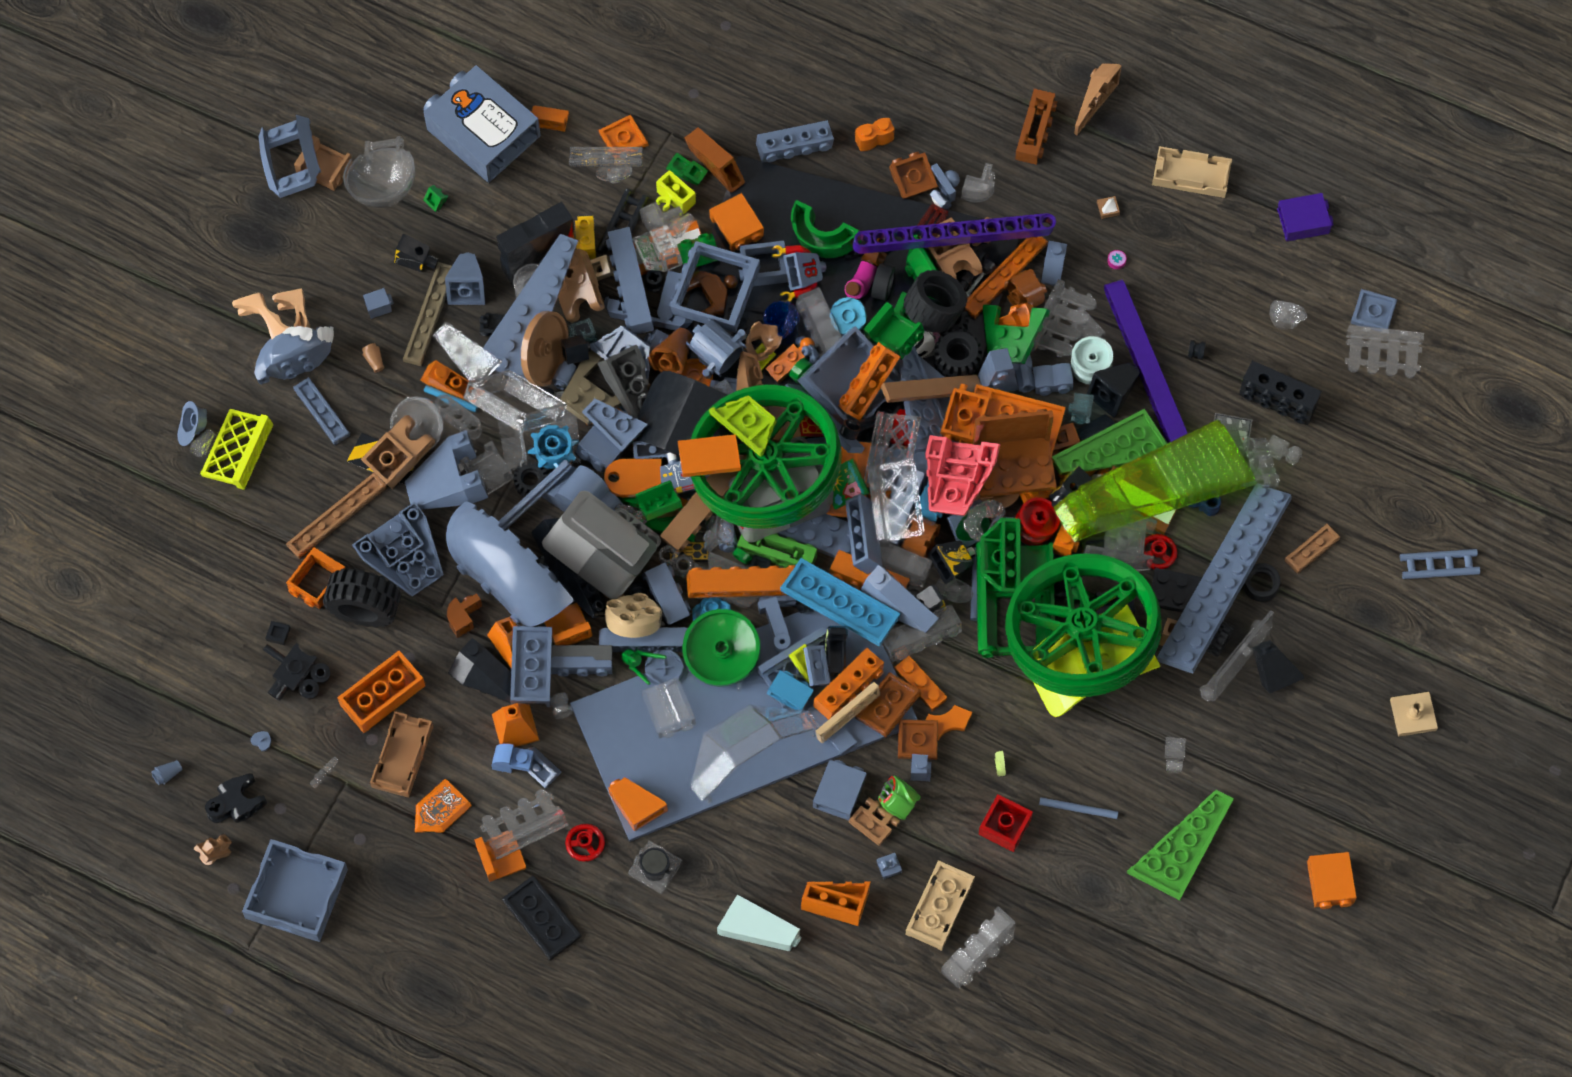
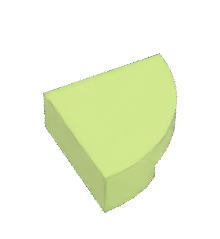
M1003 751L995 753L997 775L1000 777L1005 776L1006 771Z

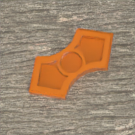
M954 705L949 712L943 715L928 714L926 720L938 721L939 740L948 731H965L972 712Z

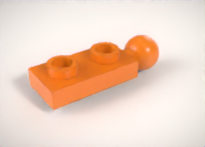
M809 337L803 338L799 348L792 344L765 368L778 384L789 375L792 367L805 357L802 353V347L809 346V344L815 347L813 339Z

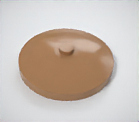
M542 311L538 313L529 323L523 337L521 366L525 378L533 385L548 386L552 384V379L559 365L565 361L562 356L560 340L569 338L564 318L557 312Z

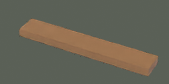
M977 375L887 382L883 383L881 388L887 403L951 397L953 389H959L960 384H966L968 386L967 391L974 393L976 384L981 385Z
M375 473L371 474L287 542V547L300 559L387 488L386 484Z

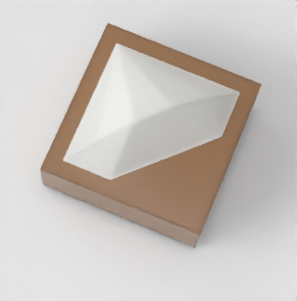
M1115 196L1097 200L1101 219L1120 215Z

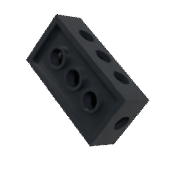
M1252 360L1243 377L1239 395L1248 401L1259 403L1263 408L1275 410L1281 416H1288L1299 424L1308 425L1318 406L1322 391Z

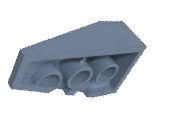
M878 565L866 578L860 590L899 612L900 618L898 621L925 633L939 620L931 610L881 565Z

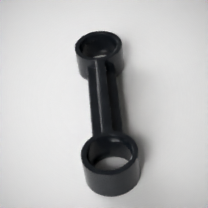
M879 407L876 414L857 422L851 419L844 420L839 433L848 440H855L861 431L878 425L885 427L895 414L889 408Z

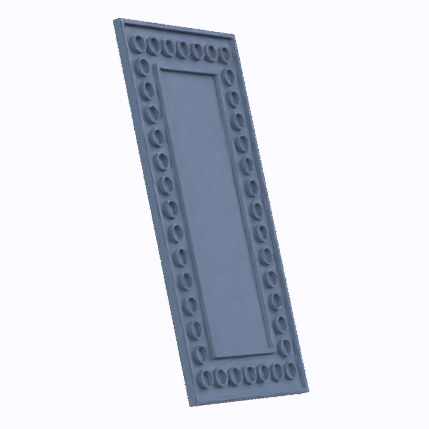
M812 608L805 613L797 612L784 618L791 646L822 626L826 631L829 626H842ZM769 624L756 629L761 644L758 663L751 674L737 684L725 687L705 684L691 673L684 658H682L684 666L683 676L674 686L662 688L653 685L651 682L650 685H647L637 676L570 703L608 794L610 784L617 779L621 780L625 777L662 799L667 804V812L634 831L610 796L629 842L886 737L854 717L844 726L857 741V745L841 755L829 739L824 743L817 739L816 730L819 726L806 711L808 707L814 704V698L828 685L817 686L813 689L814 691L801 713L788 706L782 708L778 700L768 695L769 687L763 677H760L757 668L779 654L774 649V636ZM848 629L846 639L847 665L868 648L884 662L883 674L877 680L873 679L870 682L871 684L875 682L879 686L889 672L897 676L883 644L879 647ZM825 641L820 643L818 646L824 645L825 648ZM788 663L785 671L796 674L797 667L794 663ZM772 673L768 676L772 683L776 678L777 673ZM840 673L831 677L830 682H832ZM797 678L800 682L805 681V679ZM912 706L902 719L918 720ZM899 723L887 737L899 732Z

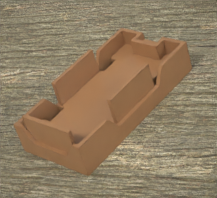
M394 711L379 763L376 764L370 781L372 788L410 797L433 729L432 721L422 718L417 719Z

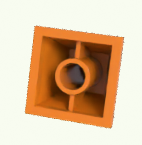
M512 704L502 707L492 714L500 744H513L514 747L540 741L530 704Z

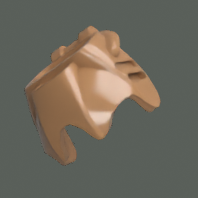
M760 321L755 322L750 329V334L746 338L745 346L747 348H744L747 353L757 355L758 361L767 359L781 344L782 336L778 335L777 326L762 324ZM757 339H761L766 349L759 354L756 353L751 343Z

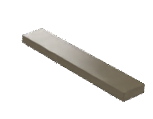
M440 262L437 264L404 354L403 362L422 366L447 297L445 277L451 269V265Z

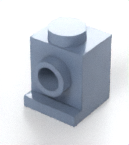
M912 754L911 780L930 781L931 762H928V755Z

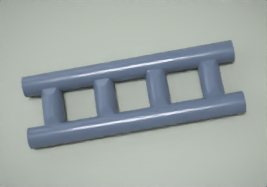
M1477 549L1400 554V561H1407L1408 571L1402 572V578L1416 579L1480 574V567H1473L1472 557H1477L1478 555ZM1464 557L1465 568H1454L1453 558ZM1433 559H1445L1446 569H1435ZM1426 560L1427 570L1416 571L1414 561Z

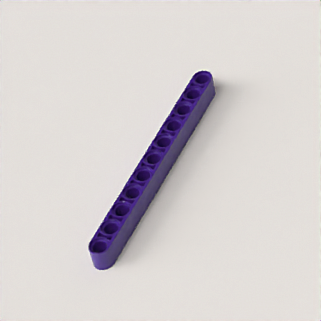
M1045 213L860 231L854 237L853 249L859 254L1048 236L1053 232L1056 219L1052 214ZM1042 223H1049L1050 227H1045ZM1029 224L1032 228L1028 229L1024 225ZM1006 226H1011L1014 230L1010 231ZM987 228H993L995 232H990ZM969 230H975L977 234H972ZM955 231L958 233V236H954L950 232ZM932 233H937L940 237L936 238ZM913 235H919L922 239H915ZM895 237H901L903 241H897ZM881 238L885 242L879 243L876 239ZM863 240L866 242V244L861 245L858 243V241Z
M1121 279L1105 284V295L1134 365L1140 370L1139 377L1167 444L1175 455V462L1195 457L1192 442L1124 281Z

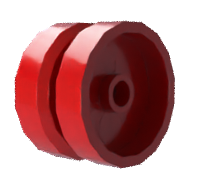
M1039 497L1027 500L1015 515V518L1020 519V540L1030 546L1046 544L1056 532L1061 522L1060 513L1052 506V502Z

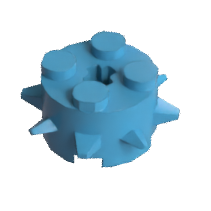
M547 423L546 427L541 428L539 433H531L534 447L527 452L528 454H535L539 462V468L555 469L564 460L568 462L576 460V457L573 455L572 446L579 443V440L571 439L567 425L559 428L557 425Z

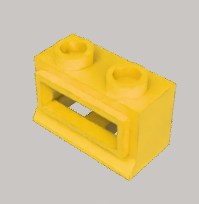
M593 216L577 217L578 220L575 221L576 240H578L576 248L587 251L589 258L595 259Z

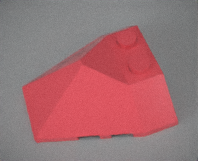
M930 435L925 452L928 466L926 472L929 481V511L966 516L997 462L1000 444L981 442V445L952 442L947 437Z

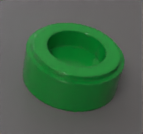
M735 548L732 553L738 561L744 564H748L752 559L748 553L740 548Z

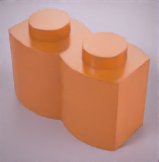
M890 118L878 119L873 124H864L855 130V141L860 151H869L877 145H886L894 140V127Z

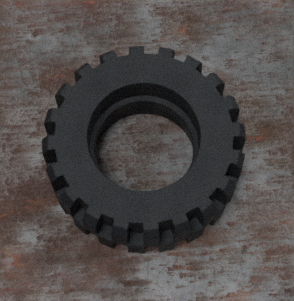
M341 569L336 570L330 575L323 604L329 613L334 614L337 618L344 619L346 622L366 627H386L395 620L401 593L398 586L393 584L392 581L386 580L385 577L363 570Z

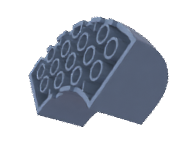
M467 501L456 509L447 526L446 541L452 558L458 564L456 566L461 574L468 575L479 582L486 593H491L511 614L510 618L517 625L520 624L526 627L539 625L560 613L574 601L562 584L549 576V569L543 564L536 562L538 557L529 548L525 549L523 546H520V539L509 529L507 531L503 530L500 527L501 523L497 519L486 514L483 509L476 510V505Z

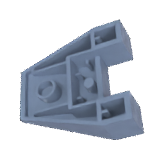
M467 430L449 436L405 481L410 504L416 502L419 508L424 510L460 506L465 501L473 504L488 498L485 484L478 470L462 476L458 464L477 458L474 445Z

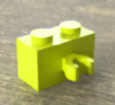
M670 170L656 181L657 193L661 195L657 198L656 205L666 203L663 206L664 212L669 210L671 204L683 215L696 204V193Z

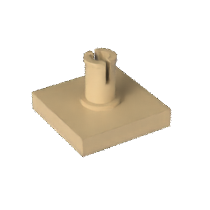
M1429 692L1391 697L1390 702L1398 737L1437 731V722Z

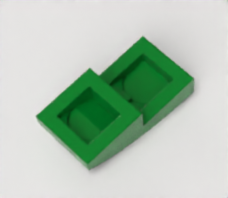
M678 153L674 155L666 167L668 171L670 170L676 176L697 186L708 172L707 169L694 160L690 162Z

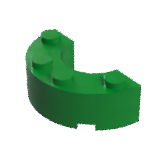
M798 200L795 201L791 212V222L795 235L803 247L810 250L811 253L818 254L821 258H836L854 250L853 241L855 235L860 232L858 229L842 223L839 228L833 231H819L813 224L816 216L812 207Z

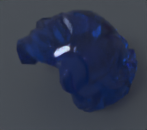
M774 301L765 309L763 321L764 324L777 326V334L784 339L792 334L795 326L799 323L800 313L794 304L789 301Z

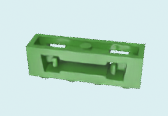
M777 533L752 543L746 541L741 534L737 544V548L742 549L751 557L755 554L771 560L772 564L784 568L796 565L801 558L814 565L817 558V549L813 545L808 543L801 544L793 538L780 537Z

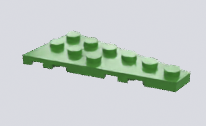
M1143 409L1052 456V461L1059 475H1066L1078 466L1086 472L1112 468L1113 465L1119 467L1173 459L1175 455L1146 410Z
M1215 790L1191 814L1186 816L1178 826L1174 827L1162 838L1153 849L1127 870V874L1181 900L1234 798Z

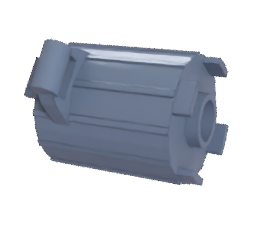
M708 318L709 322L702 327L697 325L692 332L695 334L690 344L686 342L689 349L709 365L702 372L706 379H710L714 373L721 377L720 374L726 372L740 357L743 348H747L742 343L743 339L747 337L744 330L740 329L732 337L714 320L712 321Z

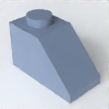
M1054 241L1048 242L1041 283L1060 286L1067 244Z

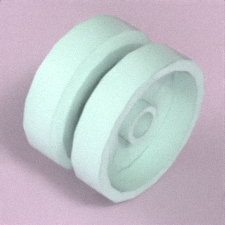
M1088 336L1075 344L1072 350L1071 371L1078 381L1090 384L1096 371L1112 367L1113 350L1104 339Z

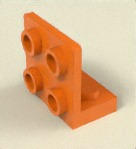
M577 603L567 606L560 613L544 622L546 627H552V642L554 645H572L592 637L589 622H586Z
M509 833L484 842L482 837L474 839L489 882L526 869V864L514 833Z

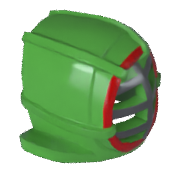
M894 775L883 786L878 800L887 812L905 820L910 811L915 807L916 801L920 800V795L905 781Z

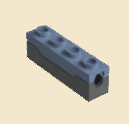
M552 645L551 674L568 676L569 674H577L578 676H588V674L607 676L612 674V645Z

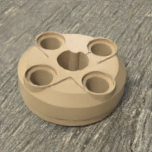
M644 593L623 596L607 602L605 610L606 625L611 632L619 636L630 638L645 637L655 633L660 628L662 610L656 602L648 598V595Z

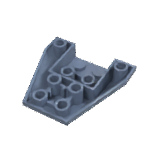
M413 502L385 524L352 544L365 563L392 581L411 597L444 575L427 518L416 502Z

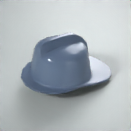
M193 401L185 403L182 410L177 434L179 444L182 446L189 445L194 436L202 432L207 424V410L197 407Z

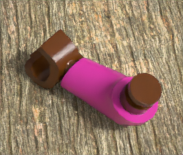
M885 252L865 253L862 256V261L856 274L845 285L847 297L857 300L866 296L874 281L877 267L881 263L884 264L887 254Z

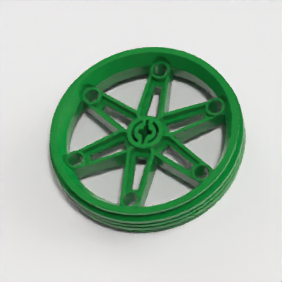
M780 385L747 387L725 396L709 409L724 407L726 403L737 401L748 395L762 407H785V411L776 420L763 456L760 457L744 442L743 444H737L739 455H747V459L740 460L741 471L738 472L724 498L710 486L705 475L692 476L691 479L703 503L717 516L727 522L753 529L785 526L804 518L817 509L834 488L842 461L839 434L828 412L815 399L804 392ZM709 409L697 423L691 439L712 437L722 425L710 415ZM806 415L820 428L825 437L826 444L791 443L790 441ZM787 421L791 422L779 443L772 441ZM783 453H811V456L783 458ZM824 465L815 482L799 495L786 469ZM777 468L788 487L784 491L771 475V472ZM753 469L758 472L742 492L739 491L750 470ZM764 480L767 481L783 502L769 507L742 506Z
M1085 553L1054 559L1032 571L1019 584L1010 600L1006 614L1005 629L1008 646L1014 661L1022 672L1035 684L1060 695L1091 697L1106 694L1127 685L1146 669L1153 659L1160 642L1162 620L1156 594L1147 580L1136 569L1113 557ZM1081 577L1107 578L1117 581L1119 584L1089 602ZM1064 580L1068 607L1031 602L1041 591ZM1072 589H1078L1084 607L1075 609ZM1137 596L1145 608L1147 626L1145 629L1114 619L1113 617ZM1114 598H1119L1102 615L1096 612ZM1042 613L1066 618L1065 623L1051 620L1048 618L1039 616V614ZM1021 621L1032 623L1054 632L1029 653L1021 639ZM1102 627L1128 633V636L1102 632L1101 629ZM1066 634L1071 637V639L1052 652H1048ZM1092 640L1095 661H1089L1083 642ZM1099 643L1136 648L1126 660L1103 670ZM1078 648L1086 674L1062 673L1054 671L1047 666L1073 649Z

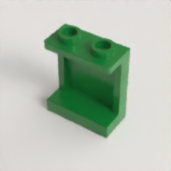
M887 302L863 329L869 341L876 345L880 342L901 356L899 358L901 360L911 352L912 347L923 338L925 333L922 323L917 322L915 324L896 313L893 306Z

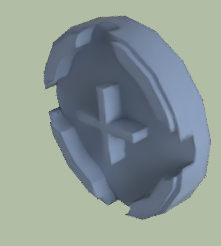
M671 650L655 651V654L666 655L667 658L648 657L645 663L647 679L657 687L667 688L674 686L683 676L684 666L682 659Z

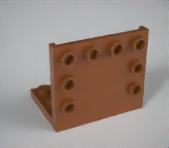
M1040 409L1030 413L1021 411L1012 415L1002 413L993 417L983 415L975 418L972 444L981 445V442L1000 444L997 462L979 492L980 498L1056 490L1049 441L1053 423L1052 410Z

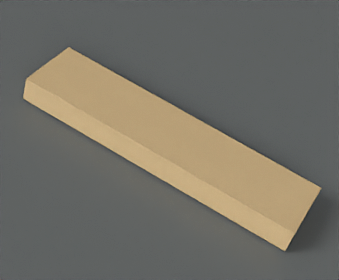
M873 682L816 730L817 739L824 743L880 696L879 686Z

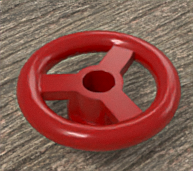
M1153 534L1146 537L1140 544L1141 560L1149 568L1166 569L1177 558V547L1168 536ZM1156 540L1152 543L1151 551L1145 552L1146 545L1150 541ZM1166 543H1167V544L1170 546V548H1171V551H1172L1171 557H1169V556L1166 554V550H1167V545H1166ZM1155 556L1164 560L1165 563L1155 564L1147 558Z
M580 824L569 831L565 845L571 857L578 861L587 862L596 859L602 853L605 839L603 833L596 826ZM580 830H587L580 832L577 835L576 840H572V837L575 833H577ZM593 833H595L599 839V845L596 851L593 849L591 845L593 842ZM587 839V843H582V840ZM580 846L586 849L590 855H579L572 847Z

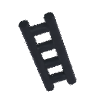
M625 189L596 249L598 253L603 254L605 249L608 250L606 240L609 239L608 232L621 229L616 227L619 218L629 221L627 227H630L632 235L649 200L648 196L642 195L639 200L631 197L632 191L630 189ZM627 203L637 206L633 215L623 212Z

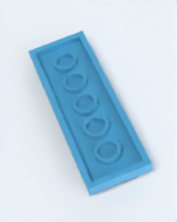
M802 558L780 587V591L838 624L846 626L849 630L879 647L900 618L899 612Z

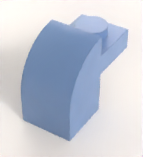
M499 744L495 748L491 765L492 770L512 773V769L530 772L534 751L515 748L513 744Z

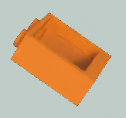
M313 547L286 583L289 589L288 592L296 598L298 596L301 597L312 608L315 606L321 609L324 605L323 598L326 587L318 598H315L299 588V583L315 563L331 573L336 570L345 569V566Z

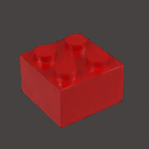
M997 794L979 827V835L1014 852L1032 820L1033 812Z

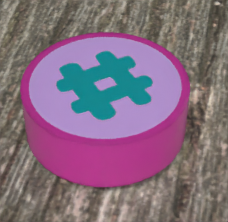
M1114 250L1109 253L1107 262L1111 268L1121 269L1125 266L1127 258L1124 252Z

